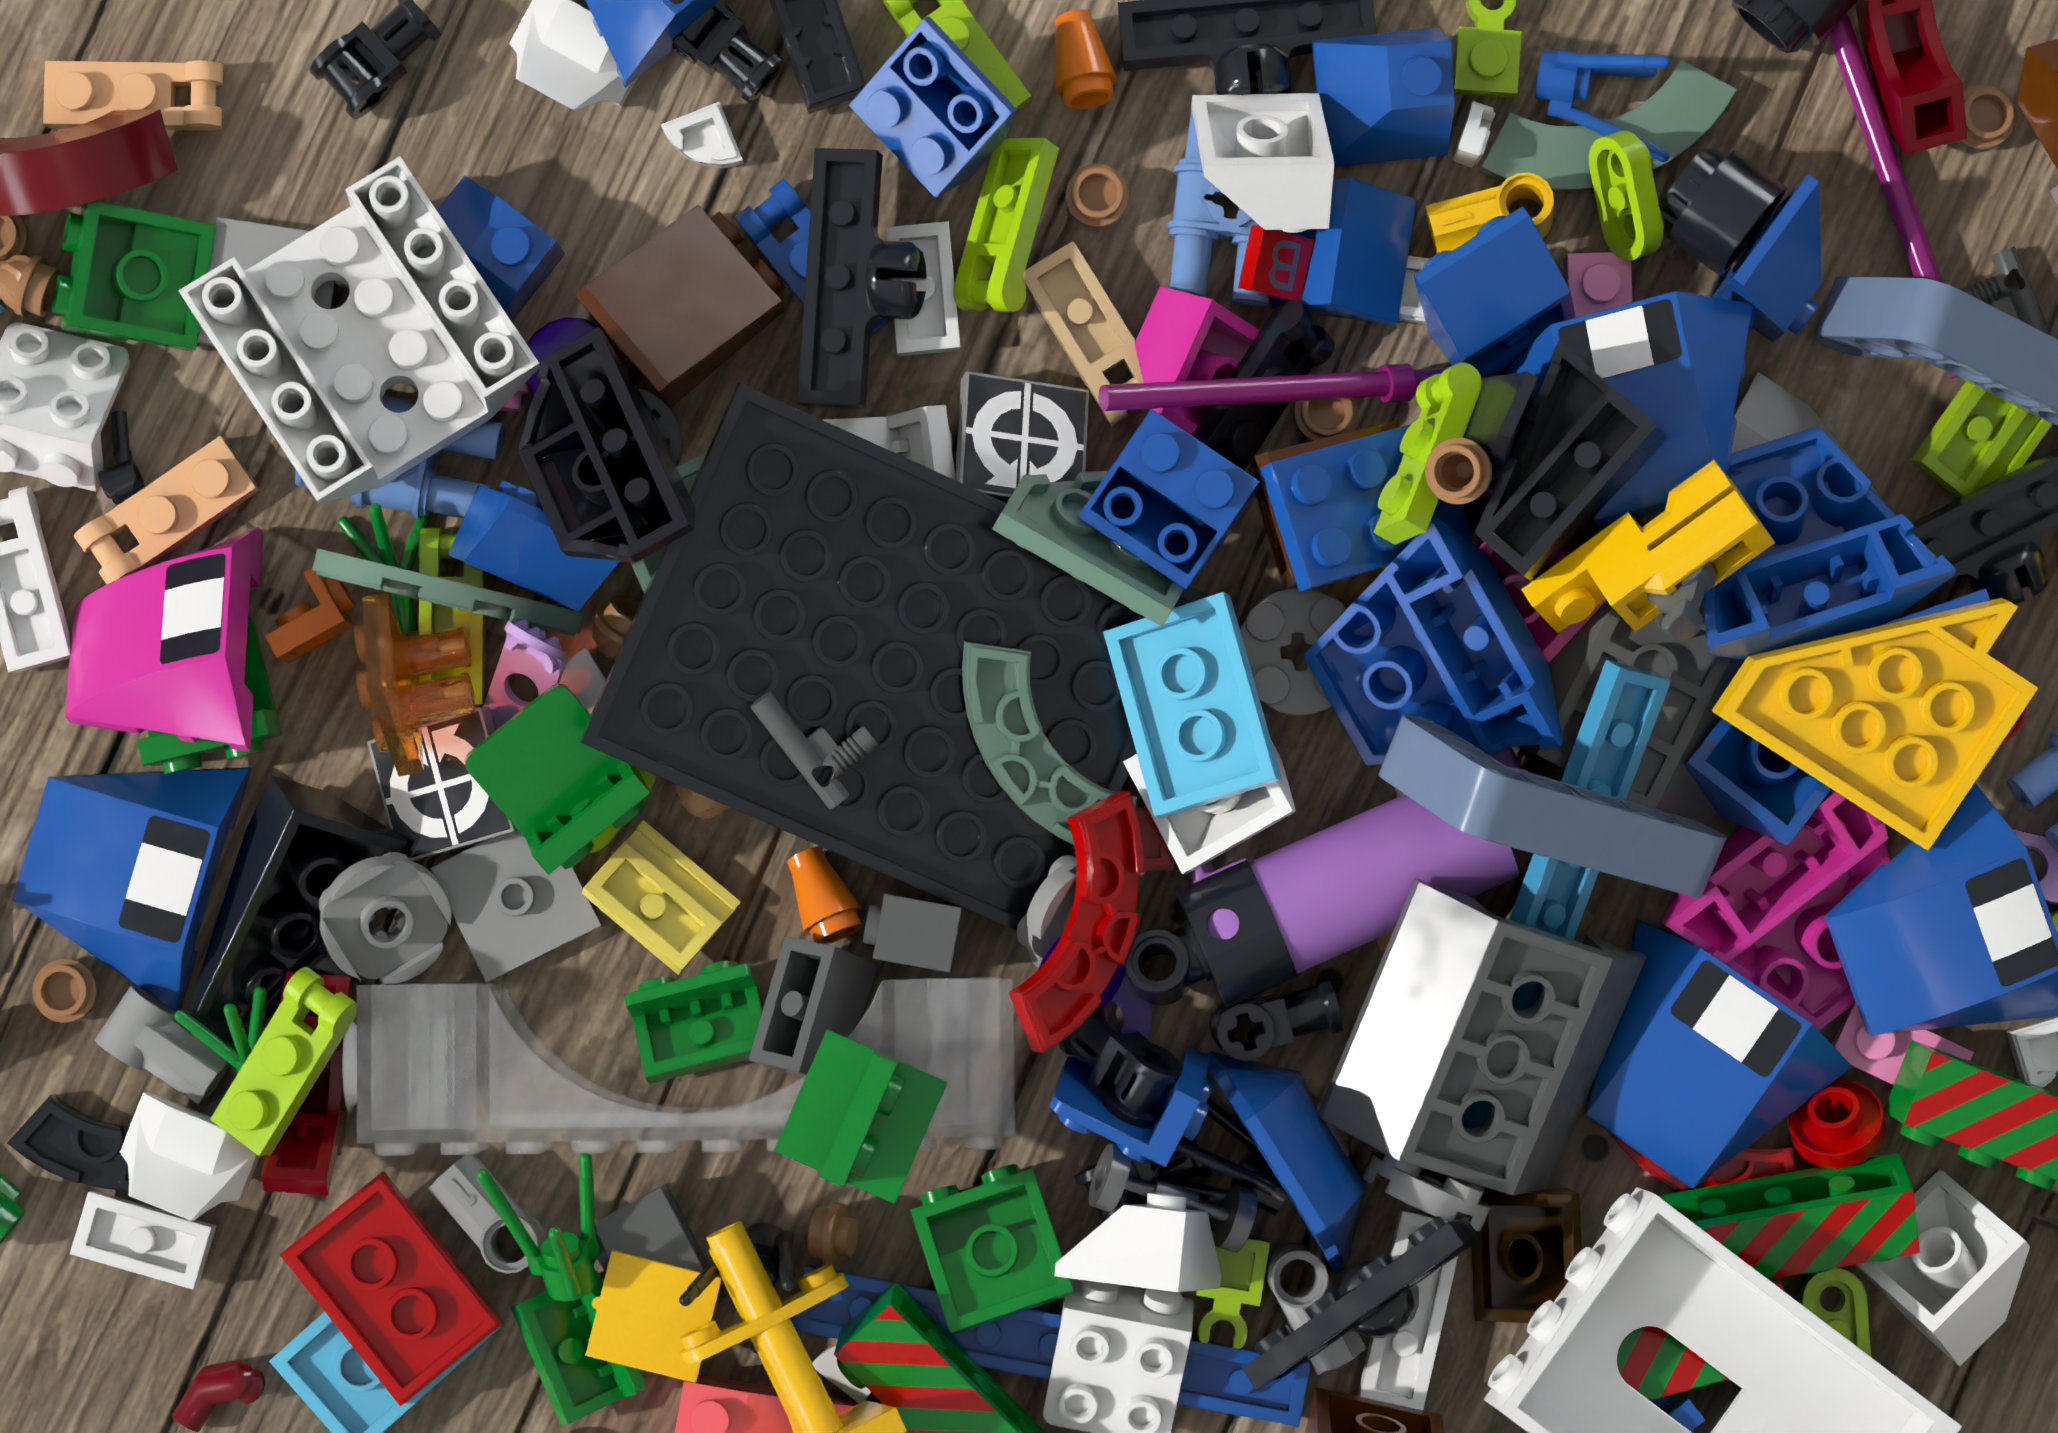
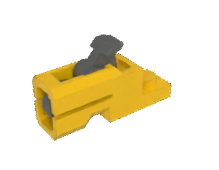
M1712 460L1672 489L1668 495L1665 511L1646 525L1641 527L1631 514L1627 512L1521 590L1532 607L1557 633H1560L1571 624H1576L1586 619L1597 605L1607 599L1611 607L1635 632L1664 613L1665 616L1661 623V629L1674 642L1686 641L1700 631L1703 616L1699 610L1703 595L1775 542L1732 480L1718 463Z

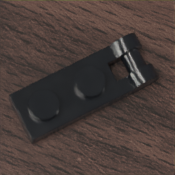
M1286 301L1279 305L1272 313L1229 379L1308 375L1313 367L1323 364L1331 357L1335 343L1324 328L1319 325H1312L1313 318L1299 301ZM1290 401L1212 405L1192 433V436L1245 471Z

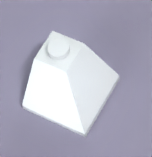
M1319 93L1192 95L1193 118L1203 174L1207 180L1264 230H1282L1289 233H1298L1307 229H1329L1334 159Z
M1273 742L1272 745L1282 781L1162 819L1154 817L1137 754L1123 761L1182 874L1190 873L1296 812L1284 765Z
M1939 1169L1914 1194L1920 1253L1896 1257L1889 1261L1855 1264V1266L1922 1334L1958 1366H1961L2006 1321L2030 1246L2026 1240Z
M1147 1193L1146 1204L1123 1205L1056 1262L1054 1275L1057 1277L1171 1292L1218 1289L1221 1284V1271L1208 1213L1206 1211L1186 1209L1187 1197L1160 1193Z

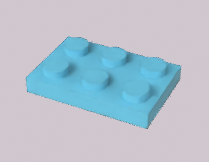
M1221 592L1173 608L1163 627L1148 618H1143L1103 632L1154 817L1162 819L1282 781L1229 594Z
M323 1312L269 1362L331 1433H383L500 1329L502 1325L401 1407L326 1312Z

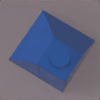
M1438 27L1312 40L1315 91L1320 96L1334 159V167L1448 155L1455 105L1451 39Z
M1809 174L1782 199L1712 296L1714 298L1753 304L1756 310L1753 329L1771 342H1774L1783 335L1786 330L1797 335L1819 305L1810 298L1821 283L1819 181Z
M465 175L437 209V212L511 322L565 255L556 240L508 203Z

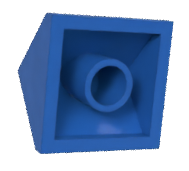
M1352 178L1333 179L1329 229H1307L1303 232L1292 233L1314 239L1304 291L1300 302L1310 314L1398 325L1417 204L1415 198ZM1273 297L1272 308L1276 309L1286 300Z
M1723 718L1718 720L1685 763L1686 768L1720 817L1785 845L1792 842L1831 790L1830 787Z

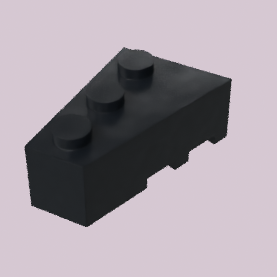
M1559 340L1550 358L1552 363L1536 399L1533 398L1525 416L1527 420L1512 455L1507 457L1475 531L1477 536L1522 576L1531 581L1550 568L1667 436L1657 425Z

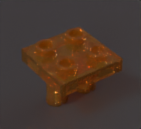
M388 592L362 597L364 624L354 626V638L358 656L362 664L366 663V670L356 672L357 688L364 710H375L376 715L372 716V726L379 753L390 752L398 776L424 772L421 723L467 713L469 715L476 714V707L474 704V690L468 672L461 673L458 676L418 682L417 677L461 667H472V654L467 631L464 626H461L454 630L408 637L406 632H401Z

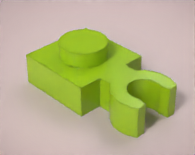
M1466 0V9L1470 18L1475 22V27L1459 26L1456 31L1453 70L1454 94L1515 99L1518 93L1522 31L1504 30V23L1511 16L1516 6V0H1502V6L1496 10L1485 8L1480 0Z
M1212 1231L1213 1240H1214L1215 1231ZM1248 1237L1243 1248L1237 1253L1216 1247L1215 1245L1221 1271L1220 1288L1198 1290L1195 1292L1196 1296L1213 1298L1212 1308L1205 1311L1198 1322L1197 1332L1201 1343L1208 1344L1210 1329L1215 1322L1226 1320L1234 1326L1233 1348L1241 1349L1247 1339V1326L1240 1314L1241 1303L1260 1306L1270 1241Z

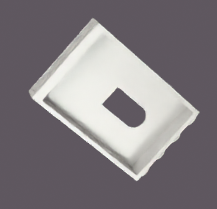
M1636 1187L1631 1195L1625 1193L1620 1196L1611 1206L1604 1219V1225L1607 1229L1593 1248L1585 1247L1572 1260L1565 1274L1568 1283L1554 1302L1551 1300L1546 1301L1534 1313L1527 1326V1333L1530 1336L1515 1356L1513 1354L1507 1355L1495 1367L1488 1381V1386L1491 1390L1484 1398L1487 1403L1527 1433H1692L1629 1386L1619 1373L1617 1354L1624 1338L1638 1328L1653 1326L1669 1333L1742 1388L1711 1433H1958L1962 1427L1659 1196L1639 1187Z

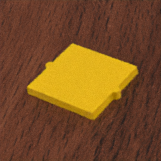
M612 1250L601 1295L596 1296L592 1300V1306L597 1311L585 1356L696 1383L702 1360L685 1365L679 1353L684 1349L680 1337L701 1325L712 1322L722 1282L721 1276H717L699 1297L689 1306L685 1307L680 1304L679 1297L701 1273L700 1271Z

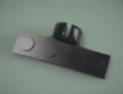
M1139 0L1118 2V20L1124 71L1196 64L1206 65L1214 72L1217 95L1250 93V81L1257 80L1258 94H1290L1292 84L1290 60L1298 55L1313 54L1312 40L1377 34L1373 0Z
M815 148L797 400L803 406L866 408L870 337L874 323L883 318L913 319L920 313L926 291H916V283L894 281L926 280V262L923 252L912 242L884 241L879 238L878 218L883 155L878 150Z
M2058 449L1912 522L1914 525L1913 533L1937 558L1943 555L1956 569L1955 575L1949 580L1959 575H1965L1969 579L1974 592L1986 588L1990 600L2003 598L2015 605L2025 601L2022 588L2029 587L2032 595L2035 596L2048 586L2051 572L2041 550V540L2047 531L2058 526Z
M1441 1216L1432 1219L1408 1236L1413 1247L1397 1259L1393 1260L1388 1252L1377 1259L1368 1260L1352 1267L1342 1278L1339 1289L1327 1293L1305 1309L1311 1320L1291 1333L1288 1326L1284 1325L1256 1343L1254 1347L1260 1356L1242 1368L1255 1389L1258 1390L1279 1382L1352 1331L1367 1338H1385L1398 1333L1400 1328L1408 1326L1414 1319L1419 1306V1287L1417 1284L1481 1240L1468 1219L1465 1217L1445 1223Z

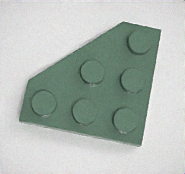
M1108 471L1079 472L1075 481L1050 482L1046 474L1024 475L992 530L1163 627L1184 589L1078 518V515Z

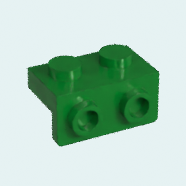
M720 961L702 968L700 971L701 975L677 981L674 977L669 976L649 979L638 986V991L624 995L626 1007L633 1019L644 1075L649 1084L749 1059L763 1012V1004L758 982L748 963L738 965L735 961Z
M596 1270L598 1278L596 1286L590 1293L580 1299L566 1302L554 1300L546 1290L510 1307L561 1426L570 1424L622 1398L634 1396L647 1390L642 1376L646 1373L645 1370L585 1356L597 1311L592 1306V1300L596 1296L601 1295L604 1280H601Z

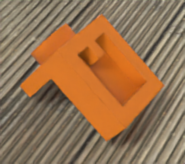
M313 566L303 571V574L320 605L312 609L310 603L307 602L286 611L275 620L279 628L264 636L276 658L286 663L293 662L355 627L347 610L355 606V603L344 582L316 575L317 571L312 570Z

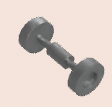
M1110 1143L1105 1147L1092 1177L1089 1191L1090 1206L1111 1212L1117 1206L1124 1189L1147 1196V1193L1187 1197L1186 1209L1206 1211L1208 1217L1217 1219L1214 1235L1216 1247L1234 1253L1239 1252L1243 1248L1250 1235L1257 1212L1258 1196L1256 1191L1234 1185L1226 1195L1222 1206L1219 1207L1199 1200V1193L1158 1179L1149 1184L1128 1177L1131 1158L1123 1154L1117 1145Z

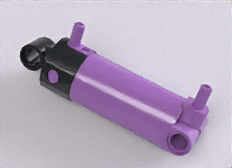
M1512 747L1504 748L1501 753L1488 754L1505 766L1526 771L1521 768ZM1404 794L1249 863L1246 858H1243L1215 870L1211 861L1191 871L1188 874L1192 883L1175 891L1187 921L1182 923V927L1173 931L1154 929L1145 931L1134 938L1125 960L1126 972L1132 987L1139 997L1150 1004L1160 1006L1176 1003L1187 994L1193 984L1207 979V981L1213 979L1227 1008L1298 977L1297 973L1393 932L1415 878L1474 897L1519 877L1515 859L1528 852L1486 841L1456 829ZM1160 954L1169 955L1177 961L1174 972L1165 980H1149L1142 974L1144 965L1153 956Z

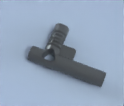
M2015 247L1991 256L1998 273L1997 275L1991 276V279L1986 278L1985 281L1981 280L1979 283H1974L1973 286L1969 285L1967 288L1960 289L2052 336ZM2010 272L2015 274L2020 289H2011L2004 285V279Z
M771 691L761 696L750 706L751 710L829 810L844 801L850 794L838 779L844 774V770L848 771L849 766L853 767L854 762L858 763L859 758L863 759L864 754L868 755L879 746L864 726L854 732L852 738L848 737L847 742L843 741L842 746H837L823 728H818L808 737H805ZM820 766H831V773L827 782L819 785L812 775L813 769Z

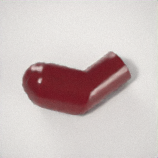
M239 1359L205 1366L194 1378L172 1414V1418L182 1426L192 1431L200 1432L217 1403L239 1399L241 1402L249 1404L258 1400L265 1388L264 1374L257 1369H252L251 1363Z

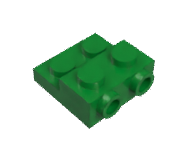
M101 201L82 204L80 214H68L64 229L62 249L74 252L70 277L58 276L53 295L52 313L63 315L61 329L124 342L133 340L190 352L196 350L200 324L178 290L209 272L216 225Z
M1018 1164L1003 1166L981 1176L983 1185L960 1193L957 1185L941 1187L920 1197L922 1206L910 1209L951 1335L1075 1294L1070 1278L1054 1276L1056 1262L1062 1258V1254L1033 1168L1020 1172Z

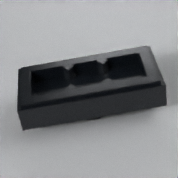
M770 0L808 114L855 99L866 84L837 0Z

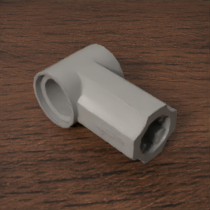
M131 985L96 1036V1043L125 1064L142 1071L144 1068L198 1105L203 1104L228 1072L230 1063L177 1022L174 1018L175 1011L143 989Z
M470 1151L438 1177L428 1190L481 1249V1255L491 1268L506 1274L519 1272L529 1266L526 1256L522 1259L514 1260L506 1257L500 1251L497 1239L505 1223L476 1177L477 1172L480 1169H486L490 1173L538 1249H541L542 1243L546 1240L545 1231L540 1222L519 1206L477 1156Z
M1289 1242L1278 1246L1270 1253L1265 1272L1266 1282L1278 1300L1293 1331L1311 1320L1305 1309L1327 1293L1335 1290L1327 1274L1325 1265L1309 1247L1301 1243ZM1300 1259L1309 1262L1312 1267V1277L1303 1289L1291 1291L1281 1287L1279 1281L1280 1272L1289 1261ZM1352 1331L1309 1361L1316 1374L1319 1375L1329 1370H1335L1350 1362L1358 1354L1366 1350V1346L1359 1333Z

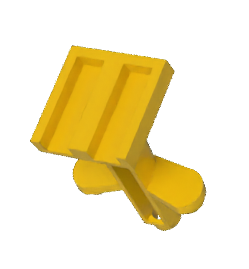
M742 1221L730 1224L706 1237L710 1249H708L742 1321L721 1331L716 1321H712L682 1335L680 1339L684 1349L679 1353L685 1365L704 1360L751 1338L788 1416L793 1433L907 1432L896 1407L866 1400L838 1414L790 1319L847 1288L849 1283L843 1272L836 1274L832 1264L812 1270L797 1279L801 1291L781 1301Z

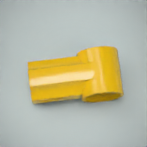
M1529 172L1517 173L1507 178L1501 186L1425 205V212L1436 254L1446 250L1453 251L1476 236L1479 229L1489 220L1498 216H1508L1510 214L1508 207L1519 199H1531L1540 205L1542 211L1532 220L1543 239L1550 232L1553 223L1554 199L1553 191L1548 182L1536 174Z

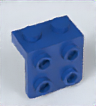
M1187 1046L1180 1059L1183 1068L1177 1082L1168 1084L1157 1105L1159 1116L1154 1126L1149 1128H1139L1130 1125L1112 1115L1104 1106L1103 1098L1086 1083L1093 1069L1076 1057H1067L1049 1106L1058 1114L1059 1120L1070 1129L1083 1134L1095 1132L1115 1142L1118 1149L1133 1160L1142 1163H1149L1152 1160L1166 1167L1181 1137L1183 1136L1192 1141L1207 1114L1209 1105L1206 1102L1214 1086V1082L1206 1079L1211 1056Z

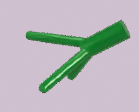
M373 503L369 506V514L380 556L348 517L343 516L338 520L339 527L365 560L411 571L419 551L421 528H427L430 514L427 518L416 519L399 565L396 562L382 508L378 503ZM384 591L392 635L417 631L412 598Z
M258 986L254 990L248 1039L236 1006L232 1003L224 1006V1014L236 1050L182 1009L177 1010L174 1018L194 1036L235 1067L237 1073H239L263 1033L267 991L262 986Z

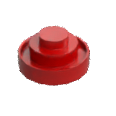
M1836 1079L1826 1088L1814 1094L1810 1100L1788 1117L1793 1144L1800 1155L1819 1167L1833 1169L1856 1166L1872 1157L1883 1144L1887 1130L1880 1099L1872 1089L1851 1080Z

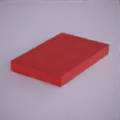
M384 1171L379 1173L279 1254L400 1407L504 1323V1320Z

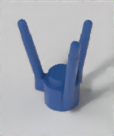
M1544 48L1536 81L1535 99L1550 101L1548 116L1569 119L1606 136L1625 129L1573 106L1574 99L1587 101L1592 75L1654 77L1657 73V68H1668L1671 60L1668 56L1579 54ZM1637 136L1646 145L1652 158L1660 162L1668 161L1670 154L1667 150Z

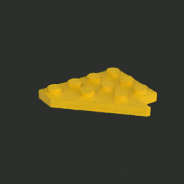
M1999 598L1750 655L1739 668L1711 711L1929 851L2038 690V687L1987 654L2018 608L2012 602Z

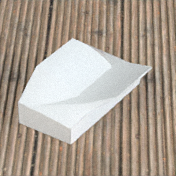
M532 0L509 43L517 54L516 79L575 112L588 105L603 101L612 102L622 107L637 81L635 79L626 88L624 87L617 72V64L603 36H599L593 24L591 11L571 0Z
M144 1092L142 1094L120 1151L128 1164L130 1197L193 1222L206 1211L222 1202L242 1200L260 1156L210 1120L211 1116L151 1092Z

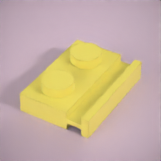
M644 820L583 887L581 893L677 975L684 971L741 903L740 900Z

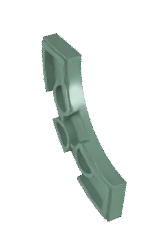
M1681 60L1669 79L1653 96L1635 109L1608 120V122L1632 132L1669 152L1670 157L1666 162H1660L1651 157L1653 172L1686 152L1696 143L1722 114L1737 89ZM1510 112L1479 172L1502 182L1517 173L1529 172L1541 176L1548 182L1552 191L1556 193L1558 191L1594 190L1589 169V151L1594 141L1603 137V135L1584 126L1543 124Z
M318 548L312 568L313 571H317L316 575L511 622L525 619L528 621V626L575 636V633L580 634L585 615L584 612Z
M964 641L962 677L967 717L975 742L986 765L998 784L1019 808L1048 831L1074 845L1067 818L1116 792L1101 787L1078 773L1060 757L1043 733L1034 707L1030 687V651ZM1131 795L1134 806H1136L1137 797Z

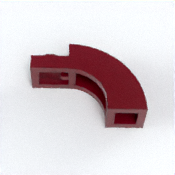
M1858 0L1855 3L1857 19L1873 85L1886 120L1904 153L1907 155L1967 139L1963 82L1954 72L1944 51L1935 20L1932 0Z
M113 110L87 123L53 133L30 137L0 138V216L47 212L97 201L138 188L177 171L178 168L161 110Z
M295 972L286 973L283 992ZM318 974L324 979L323 987L334 995L342 992L353 1000L351 976ZM282 992L280 1004H281V1002H282L283 999H284V998H283V992ZM309 1010L303 1021L313 1029H316L319 1016L312 1010ZM344 1037L271 1155L265 1156L261 1174L263 1191L329 1195L336 1155L342 1154L348 1116L342 1077Z

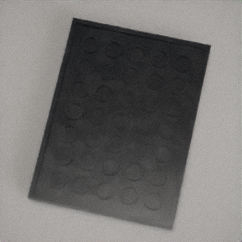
M738 383L689 492V496L696 509L694 530L665 546L579 740L580 743L1017 931L1018 924L1027 914L1035 893L1048 877L1052 864L1062 856L1071 855L1076 857L1075 847L1035 822L1019 808L998 784L986 765L975 742L967 717L962 677L964 641L1030 651V687L1034 707L1043 733L1060 757L1078 773L1101 787L1118 792L1121 791L1129 774L1123 761L1134 756L1137 752L1103 632L1146 617L1130 610L1122 603L1087 583L1074 578L1066 571L992 530L1007 503L751 387ZM1189 586L1187 590L1184 589L1174 608L1206 598L1208 594ZM771 691L805 737H808L818 728H823L837 746H842L843 741L847 742L848 737L852 738V734L864 726L879 745L868 755L864 754L863 759L859 758L858 763L854 762L853 767L849 766L848 771L844 770V774L838 778L850 794L836 807L830 810L827 808L751 710L750 706L767 692ZM820 766L813 769L812 775L819 785L827 782L831 773V766Z

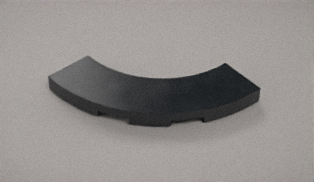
M229 1087L217 1099L198 1112L212 1117ZM56 1094L50 1095L7 1142L26 1159L46 1171L71 1182L83 1183L97 1188L118 1190L119 1192H129L128 1164L120 1151L130 1126L117 1125L95 1119L68 1105Z

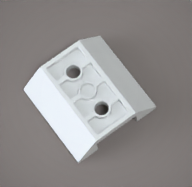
M400 156L345 189L351 207L245 271H243L235 257L178 290L318 504L384 486L490 420L540 368V363ZM328 281L342 282L350 289L347 301L335 309H325L314 302L317 288ZM397 383H406L415 387L418 391L416 404L410 410L400 413L392 412L385 408L383 405L385 391Z

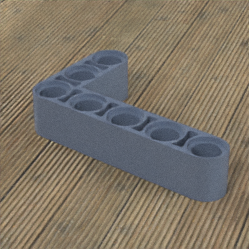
M1835 277L1814 335V339L1818 343L1833 350L1859 357L1924 360L2058 426V339L1960 289L1939 281L1925 278Z
M1410 714L1402 715L1378 774L1383 780L1446 823L1477 838L1696 898H1702L1727 839L1724 834L1714 828L1680 815L1505 766L1447 728Z

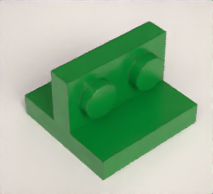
M827 1029L774 1151L820 1171L819 1177L841 1187H844L847 1183L895 1204L948 1081Z

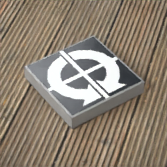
M966 371L961 378L955 480L1005 503L1008 502L1024 475L1046 474L1050 482L1075 481L1079 472H1085L1089 390Z
M479 707L367 741L390 829L402 835L407 841L402 854L406 855L411 861L415 862L518 831L469 774L465 766L466 755L496 731L490 707Z

